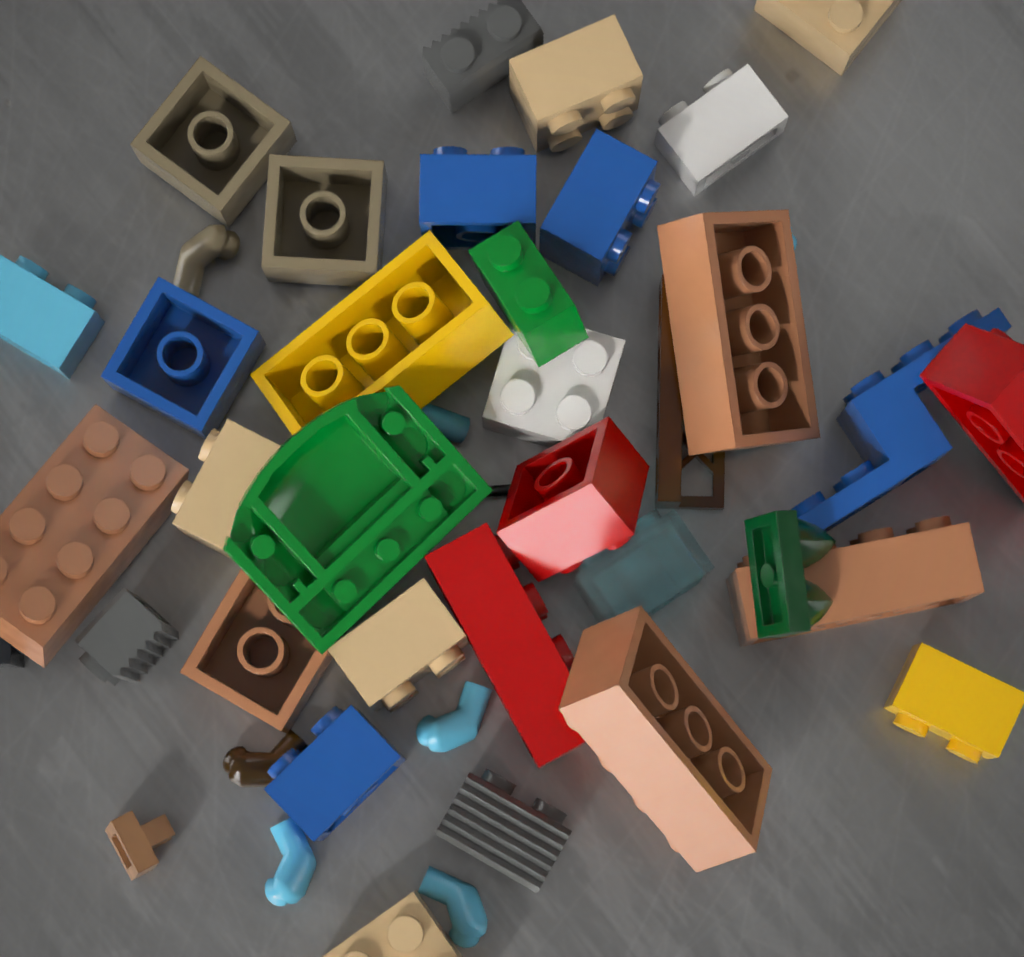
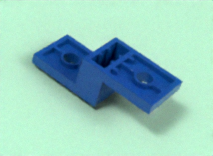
M999 307L982 317L978 309L973 310L948 327L949 331L938 339L940 343L938 346L933 347L928 339L899 358L901 362L890 369L893 374L887 378L878 370L850 389L852 392L843 398L847 406L836 420L864 463L840 478L841 481L833 486L836 494L830 498L825 499L822 492L819 491L793 507L791 510H797L798 519L815 524L825 532H828L934 465L953 448L918 396L919 393L929 388L919 375L965 323L989 332L992 328H997L1006 333L1012 326Z

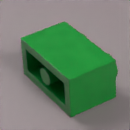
M519 221L514 222L468 250L484 285L538 367L543 366L589 338L574 302Z

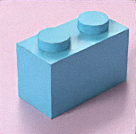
M0 255V338L70 379L105 323L93 309L97 301L71 284H67L63 291L45 281L49 273L21 255L15 263Z

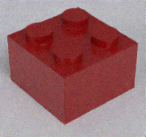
M608 416L516 466L496 533L538 582L559 572L561 574L570 573L577 569L585 559L605 549H618L626 544L634 535L650 466Z

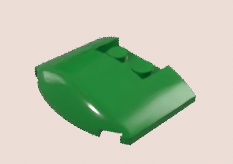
M400 385L384 388L385 392L362 395L343 401L315 417L287 439L268 459L245 491L235 514L230 537L226 536L223 550L320 654L326 652L493 491Z

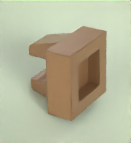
M132 810L112 820L105 829L131 881L152 871L159 864V860L153 850L170 841L171 837L176 835L165 814L140 826Z

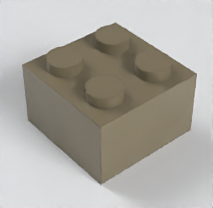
M200 55L130 145L143 165L229 228L268 179L269 154L287 155L297 142L292 124L288 119Z
M269 154L261 267L268 282L359 287L382 269L388 183L384 160Z

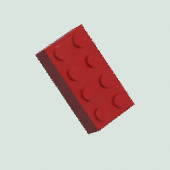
M965 323L919 376L1024 503V344L1014 341L997 328H992L989 332Z
M486 522L424 556L432 576L461 629L466 634L468 642L538 770L586 744L579 733L567 725L563 714L558 710L574 656L561 634L550 638L542 623L543 620L548 618V609L533 582L522 587L514 570L520 568L518 563L520 560L497 534H493Z

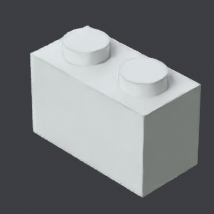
M746 64L734 74L730 69L723 70L704 86L703 91L706 93L689 106L685 101L677 103L658 120L661 126L657 128L654 145L693 196L699 194L784 131L789 118L788 114L749 64Z

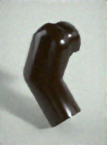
M290 729L288 734L270 752H250L243 746L230 749L224 756L223 769L229 774L230 781L240 787H266L273 780L267 771L280 757L291 748L299 749L302 752L309 745Z

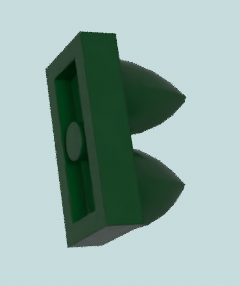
M797 510L773 511L744 520L758 639L779 638L811 631V626L824 617L833 600L816 584L805 580L804 568L822 559L836 541L815 524L798 519Z

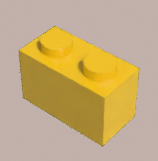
M921 642L912 646L883 708L896 714L893 721L896 726L922 738L926 737L929 730L949 740L946 750L967 761L978 764L981 756L986 759L999 758L1024 705V692Z

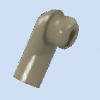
M213 224L208 225L184 243L180 249L173 284L199 298L206 265L217 257L222 260L234 258L240 247L238 234L234 231L226 230L224 225Z

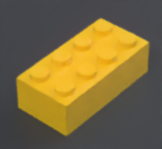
M429 230L253 371L250 376L293 435L305 424L335 405L353 397L385 392L384 388L400 385L419 408L422 409L514 334Z

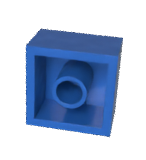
M596 128L540 227L539 252L541 255L597 287L605 273L615 277L630 250L628 244L633 235L630 232L632 225L634 224L642 229L658 200L655 196L661 184L654 180L658 161Z
M456 146L437 147L433 149V154H420L419 225L421 236L430 230L446 250H470L514 222L519 221L536 246L537 155H525L524 149L509 146L493 148L490 154H467L465 148Z
M158 276L102 372L101 377L112 389L206 439L212 429L218 430L264 350L266 343L258 330Z
M352 705L345 711L337 706L329 710L310 730L317 738L301 752L299 749L291 748L267 771L273 780L264 790L313 842L324 841L407 760L366 716Z

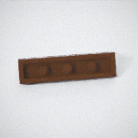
M662 274L659 285L655 509L723 510L725 451L712 453V462L704 454L690 456L688 454L682 460V445L687 450L688 446L686 435L682 432L683 410L664 274ZM694 458L712 475V496H681L682 470Z

